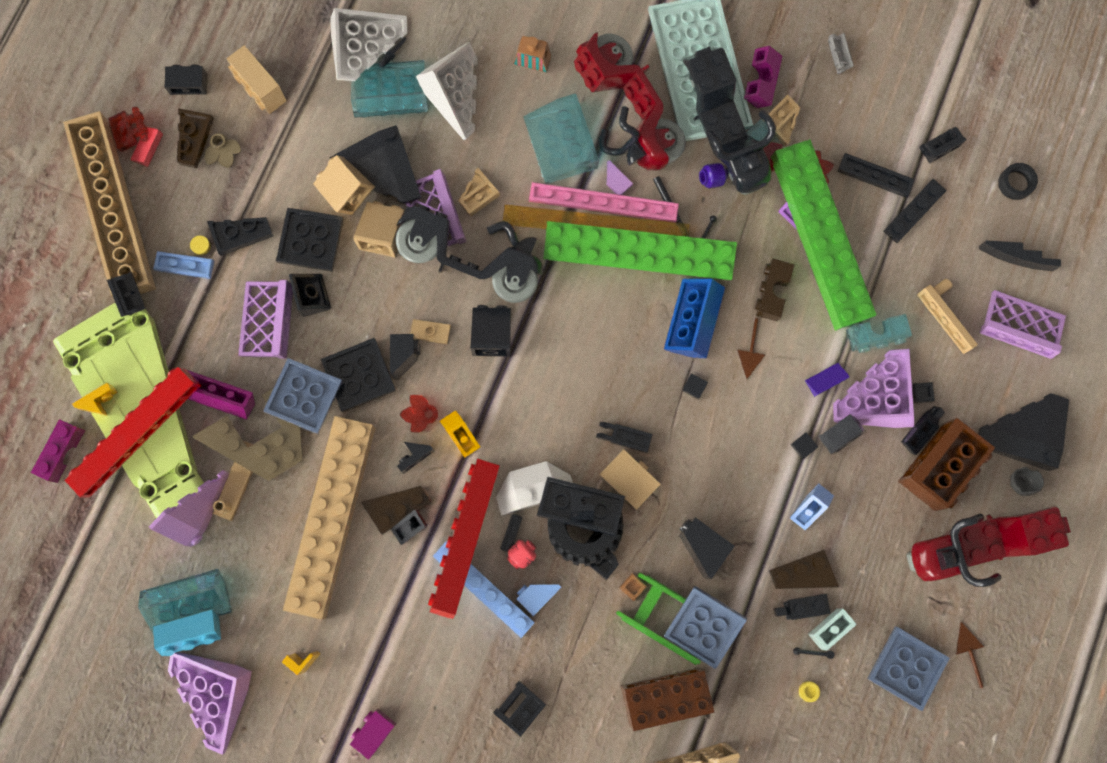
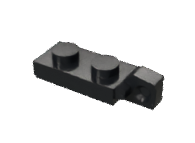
M933 406L922 415L903 438L901 443L911 454L917 455L939 429V420L945 414V411L941 407Z
M827 594L787 600L783 602L784 607L774 608L775 616L786 615V620L831 614Z

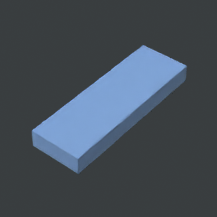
M157 251L153 270L211 279L214 260Z

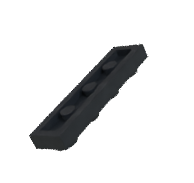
M847 153L843 155L837 171L905 198L909 196L914 182L913 178Z
M932 179L883 232L894 242L898 243L947 190L936 180Z

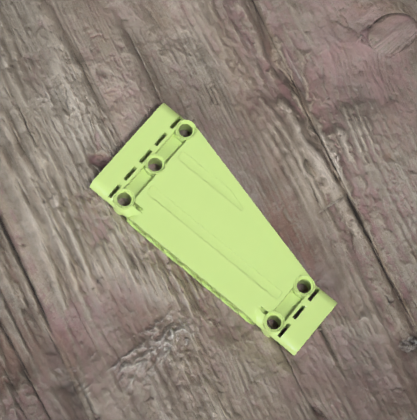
M116 303L61 334L53 341L63 358L65 367L69 368L72 373L71 379L82 397L105 383L113 385L118 393L114 394L111 400L104 403L101 402L108 416L92 413L106 438L111 434V430L125 420V416L130 411L135 410L140 405L139 402L144 397L149 396L154 391L153 388L158 383L163 382L168 377L169 370L155 321L146 309L121 317ZM146 318L145 324L140 325L141 320ZM112 338V343L107 346V341ZM78 358V363L73 366V361ZM179 408L122 465L131 482L140 489V496L147 501L156 518L168 507L170 509L174 506L177 507V502L187 494L197 493L199 491L198 487L204 483L197 472ZM188 465L189 472L183 475V468ZM154 487L155 493L149 496V489Z

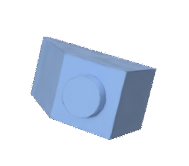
M818 483L804 498L790 519L806 530L829 507L834 495Z
M559 584L530 585L529 587L524 585L517 592L519 595L517 600L534 616L556 594L561 586Z

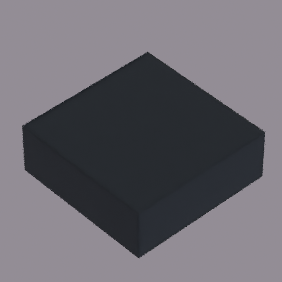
M691 373L682 391L699 400L708 382Z
M933 382L912 384L914 403L935 401Z
M807 432L790 444L802 460L818 448Z

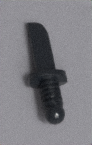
M406 37L393 50L387 51L386 55L379 62L380 68H384L395 58V53L407 39Z

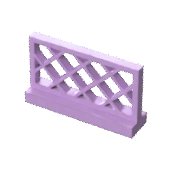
M441 169L433 171L434 174L416 180L420 194L423 191L430 196L426 204L415 200L412 204L410 202L406 203V206L412 207L418 203L429 207L435 211V214L438 211L447 215V220L451 221L449 233L452 237V240L448 241V247L457 243L463 244L467 242L445 174ZM434 181L435 186L432 192L423 189L427 182ZM433 196L440 200L437 209L429 206Z
M279 280V282H246L238 356L287 359L293 298L290 282L287 280ZM251 287H259L261 292L253 298ZM272 287H278L277 294L271 298L267 292ZM265 294L269 301L261 307L257 301ZM255 303L260 310L251 316L249 308ZM273 304L276 310L275 313L269 316L265 310ZM263 313L268 319L259 325L255 319ZM253 322L258 328L250 335L247 332V327ZM271 322L274 325V330L267 335L263 329ZM261 331L266 338L257 344L253 338ZM252 341L256 347L250 352H245V345ZM270 341L272 344L271 352H264L261 347Z
M994 290L991 294L985 322L981 327L980 334L1052 359L1061 352L1060 340L1066 316ZM996 297L1002 299L1005 306L999 308L996 303ZM1013 305H1019L1024 312L1017 314ZM1008 308L1013 317L1006 319L1002 310ZM1030 312H1038L1041 319L1035 321ZM997 313L1002 322L992 321V314ZM1026 315L1031 323L1024 325L1020 316ZM1048 318L1058 319V326L1053 327ZM1015 319L1020 328H1012L1009 321ZM1044 321L1049 330L1042 332L1037 323ZM1033 326L1038 335H1031L1026 328ZM1051 332L1055 339L1054 343L1048 341L1045 334Z

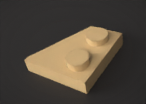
M789 95L785 96L769 113L776 126L775 136L785 146L790 143V136L800 111V107Z
M477 168L472 181H469L466 191L462 193L459 204L471 217L499 197L500 193L482 171Z

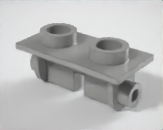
M845 33L836 36V34L830 35L828 43L837 74H840L854 67Z

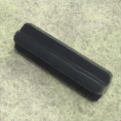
M517 514L511 515L500 547L502 551L508 552L515 542L522 522V517Z

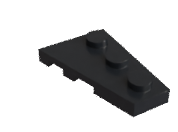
M266 217L246 218L239 221H207L220 256L274 236Z

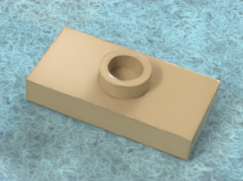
M413 319L410 334H414L415 338L421 341L448 344L451 325Z

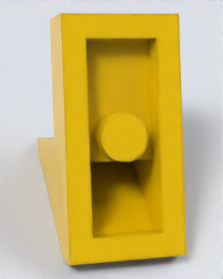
M105 383L72 403V405L83 411L108 416L101 402L104 403L111 400L113 395L118 392L113 385Z

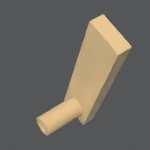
M944 279L934 287L930 284L919 292L917 296L960 351L965 354L978 344L940 297L952 288V283L950 280Z
M244 441L247 448L253 445ZM234 462L220 497L213 504L214 511L212 514L233 521L253 472Z

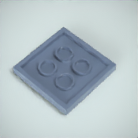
M288 358L263 411L319 434L343 381Z
M694 586L665 632L664 638L716 669L747 621V617Z
M894 627L867 679L916 709L923 711L950 658L902 629Z

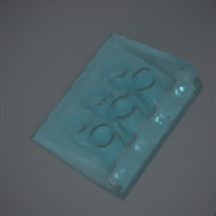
M424 60L388 63L384 68H380L379 64H374L368 70L365 69L356 81H351V104L354 118L428 112L427 96L424 94L416 77L425 70Z
M576 94L558 98L523 116L545 184L598 169L599 159Z

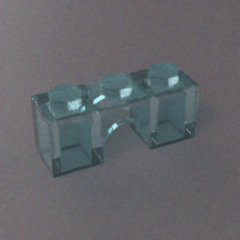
M906 314L884 320L882 322L884 328L883 335L874 333L870 322L848 328L846 332L852 352L859 351V353H864L876 346L877 349L888 347L889 343L895 342V345L906 343V339L912 336Z

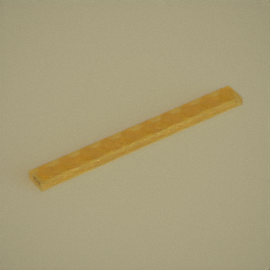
M506 204L504 205L503 221L513 226L547 229V221L689 237L690 224Z

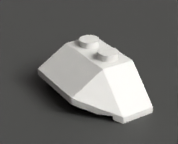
M547 461L509 472L496 496L501 516L540 505L547 477L573 483L571 475Z

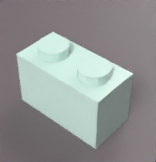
M837 608L808 635L821 650L827 651L857 624L844 609Z

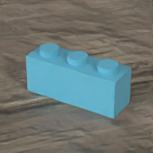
M208 610L154 626V649L161 656H171L176 652L191 650L199 645L212 644L214 641L221 639L219 617L213 610Z

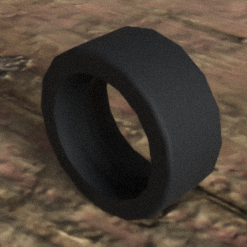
M1014 163L1008 166L998 179L1001 193L1012 200L1026 198L1036 189L1038 184V176L1035 170L1025 163ZM1017 172L1022 174L1027 180L1028 187L1024 191L1014 189L1008 180L1010 173Z

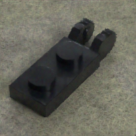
M600 422L599 426L601 428L614 431L612 436L597 433L596 438L648 453L653 434L619 424L614 425Z

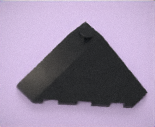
M397 125L379 130L329 157L330 159L336 155L344 157L375 186V192L386 197L388 194L395 196L397 201L403 204L422 198Z
M1050 393L1044 396L1043 400L1021 407L1020 411L1014 414L1009 413L997 419L998 422L990 426L987 424L980 427L978 435L995 447L992 452L1046 471L1058 469L1064 450L1069 399Z

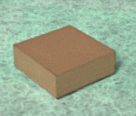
M632 573L619 588L635 601L647 586Z

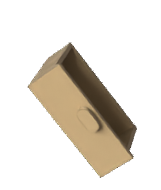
M624 449L600 474L619 494L625 496V499L636 510L660 486V483L647 472L648 467L641 460L637 462Z

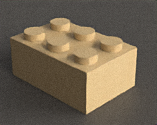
M245 45L226 58L230 64L228 68L235 80L244 86V90L250 97L256 100V104L262 111L265 109L271 114L287 101L279 85Z

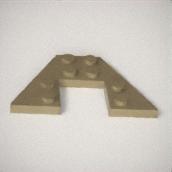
M274 388L262 394L266 403ZM228 416L192 436L195 440L267 481H271L303 461L300 427L277 417L275 418L281 425V428L248 448Z

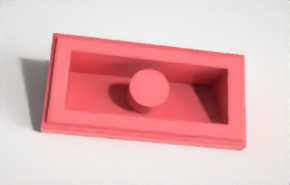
M145 127L130 160L148 167L163 133L158 129Z

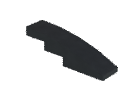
M986 240L979 245V250L1017 266L1051 272L1061 267V259L1042 258V251L1024 250L1023 242Z

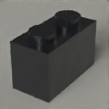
M197 64L190 66H165L164 87L170 95H207L208 74L203 66Z

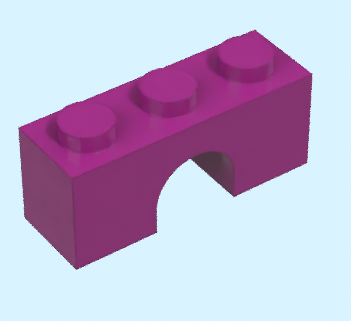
M770 45L755 49L751 66L757 70L759 80L747 82L744 99L756 108L772 106L783 56Z
M59 419L30 473L47 481L58 483L67 466L63 464L66 453L72 447L77 448L85 430Z

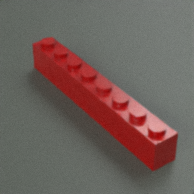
M181 367L172 369L168 373V377L163 382L158 383L153 388L154 391L149 396L144 397L139 402L140 405L135 410L130 411L125 416V420L111 430V434L97 444V448L92 453L87 454L78 467L73 468L69 472V476L64 481L79 497L90 498L201 386L186 369Z
M478 458L475 464L470 465L468 475L471 478L469 482H465L462 493L466 494L464 500L460 499L457 511H460L459 517L453 520L451 529L454 530L452 537H448L445 546L449 548L447 556L443 555L440 562V567H443L441 575L437 574L434 586H437L435 594L431 593L428 605L431 606L430 613L453 619L456 615L500 465Z

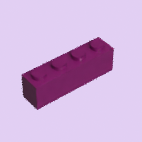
M187 370L201 384L188 398L189 400L246 420L248 419L255 406L253 392Z

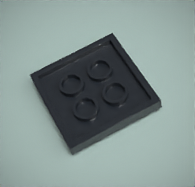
M287 207L276 262L333 272L344 221L343 216Z
M375 338L321 359L326 374L343 381L336 395V400L342 413L396 391Z

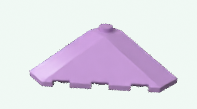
M909 349L889 350L884 355L886 358L879 365L877 363L874 364L866 372V378L861 382L856 381L847 390L848 395L842 400L837 399L833 403L834 422L838 423L851 414L855 416L861 425L890 428L914 427Z
M222 470L217 474V479L208 480L200 485L197 493H189L177 502V507L165 509L149 528L184 546L192 547V545H197L202 540V534L211 520L214 511L213 504L219 499L229 472Z
M176 652L170 656L168 672L171 678L176 676L181 686L177 690L183 702H189L194 712L190 716L196 728L201 727L206 736V739L203 740L205 747L223 755L226 752L246 698L252 671L234 664Z

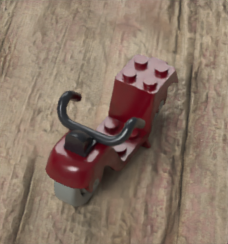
M598 32L594 33L589 41L582 43L576 50L578 54L574 60L576 71L580 73L586 87L591 92L623 88L626 97L633 104L635 112L642 119L637 128L627 123L629 108L622 106L619 124L624 131L632 135L631 138L621 148H611L606 144L609 131L602 129L599 141L600 149L604 153L614 156L627 153L626 157L629 166L637 163L640 167L647 170H662L677 160L684 152L686 145L685 135L675 122L668 119H660L663 113V102L645 75L650 66L646 65L641 68L639 65H632V49L621 36L607 33L598 37Z
M1056 505L1012 516L993 518L989 514L985 521H983L984 515L979 513L957 521L951 530L939 537L916 542L912 546V550L907 552L906 557L910 570L916 572L923 581H937L962 575L966 582L975 587H987L999 582L1002 579L1001 575L995 573L988 578L977 579L970 574L969 567L997 559L1003 560L1005 557L1035 556L1068 547L1067 533H1071L1067 517H1061L1060 510Z

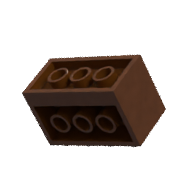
M958 418L952 419L942 424L898 482L934 511L951 509L958 502L957 497L959 494L964 493L969 488L970 484L968 482L972 478L977 477L981 472L980 467L982 464L987 463L992 458L993 454L991 452L995 447Z
M699 668L620 685L629 726L633 731L715 713L705 671Z

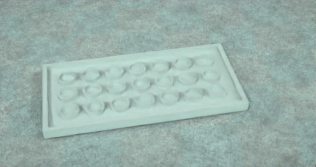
M679 0L649 6L648 12L676 124L682 129L685 140L691 141L706 138V134L700 119L696 121L693 119L698 115L696 110L697 94L689 79L690 73L684 65L683 59L709 46L710 48L719 47L724 49L736 77L734 103L745 130L751 129L753 122L748 103L744 99L745 92L721 0Z

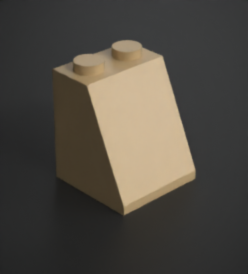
M338 155L328 161V166L317 175V180L313 183L336 212L353 215L375 188L350 162Z
M373 201V203L367 202L353 238L358 249L396 257V234L400 227L396 226V224L404 215V210L396 205H391V207L384 206L383 203Z

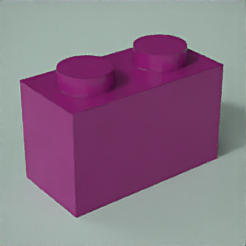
M379 709L375 712L370 711L363 720L366 724L362 729L358 727L350 737L353 741L349 745L368 760L396 725L393 720Z

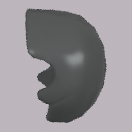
M1028 467L1016 469L1010 476V486L1021 496H1031L1040 492L1044 487V478L1038 470L1032 471Z

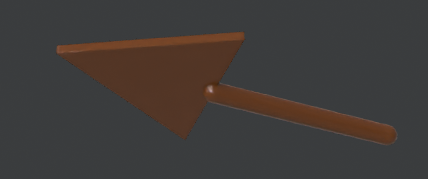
M755 318L750 352L737 350L746 379L749 378L765 356L764 354L753 353L758 318Z
M961 622L956 655L969 652L979 687L983 688L984 686L972 650L980 649L984 646Z

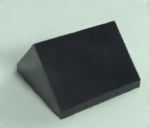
M289 274L297 309L303 317L331 309L322 274Z

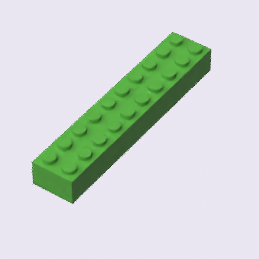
M811 139L776 150L771 156L773 167L834 330L836 331L877 316Z
M547 221L543 259L732 280L737 242Z

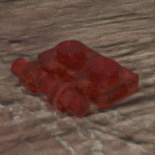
M132 107V114L130 115L122 111L108 118L117 149L121 152L137 145L136 138L139 136L143 142L149 140V132L147 126L144 125V116L140 112L139 107ZM136 123L137 127L133 129L132 124Z

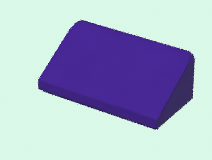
M836 363L805 380L813 396L816 397L847 380L850 376L839 363Z

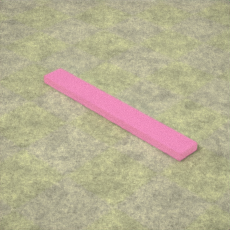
M532 182L529 202L671 223H676L679 203Z

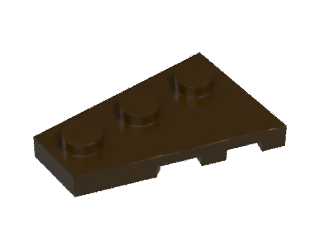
M178 108L180 123H178L177 162L182 166L197 168L214 117L210 114Z
M418 486L361 503L381 535H384L415 509L420 511L432 502L423 488Z
M824 550L768 570L775 589L839 587Z

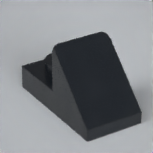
M404 442L412 455H406L399 460L400 464L397 467L404 474L435 451L429 445Z
M415 509L391 528V531L400 545H403L418 533L426 530L428 525L419 511Z

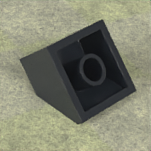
M390 334V373L395 380H399L417 362V355H421V345L414 334Z

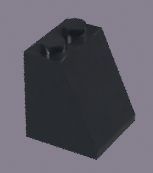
M478 305L477 308L473 307L470 345L472 356L510 357L511 308H507L505 305H498L496 308H488L487 305Z
M696 517L691 520H685L679 529L682 531L679 536L702 577L712 579L735 546Z

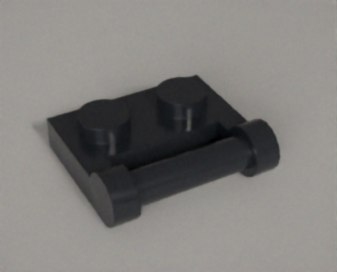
M518 681L515 684L516 688L499 709L496 708L493 713L521 737L546 706V703L522 682ZM523 692L526 698L513 714L507 717L505 713Z

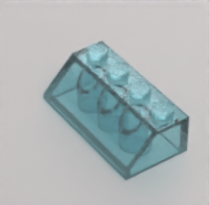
M219 569L140 591L138 609L152 633L154 626L208 610H213L217 616L232 612L226 583Z

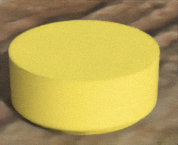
M196 236L191 240L190 248L196 255L202 256L210 251L211 244L206 237Z
M805 681L799 687V695L807 702H814L820 696V688L814 682Z

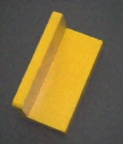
M318 651L312 652L305 660L294 653L287 655L282 663L296 675H300L308 670L321 653Z

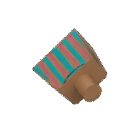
M522 36L513 64L547 73L551 59L548 43L538 40L533 36Z

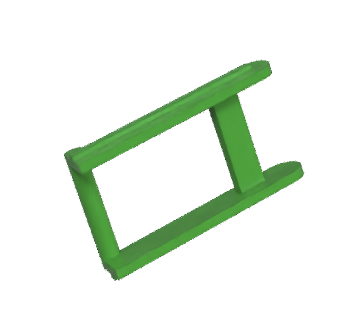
M639 572L638 577L652 585L650 591L633 619L618 610L615 614L620 616L621 620L691 663L695 665L700 664L701 661L697 657L685 652L643 626L662 592L684 604L687 598L652 577L645 576Z

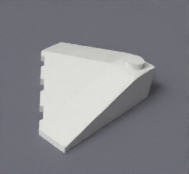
M334 8L331 15V37L337 80L356 81L365 69L368 70L383 53L386 54L395 45L399 38L407 35V16Z
M470 42L462 45L416 76L424 94L463 140L467 139L475 131V124L471 122V114L476 113V100L472 99V90H476L477 76L473 75V66L477 65V57Z

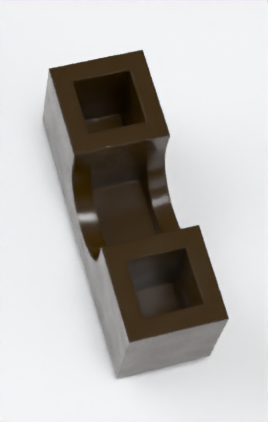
M772 259L769 264L766 263L763 272L766 275L765 281H762L759 287V292H762L760 299L757 298L754 307L757 310L756 316L776 322L780 320L786 300L774 294L773 286L781 285L787 287L791 281L795 264L777 259Z

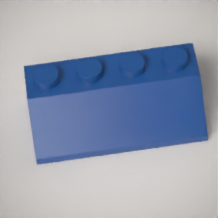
M682 279L664 350L691 358L707 359L725 290L724 286L713 279Z

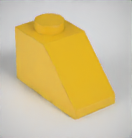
M456 410L440 420V423L464 458L480 448L478 442Z

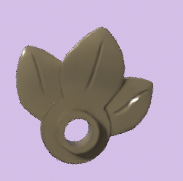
M214 134L210 139V146L205 150V161L208 165L218 161L223 167L230 168L234 163L233 154L240 153L241 147L237 141L228 139L224 134ZM219 141H223L221 145H217Z

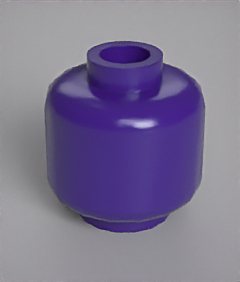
M721 163L707 164L699 172L701 184L709 189L723 186L728 178L727 169Z

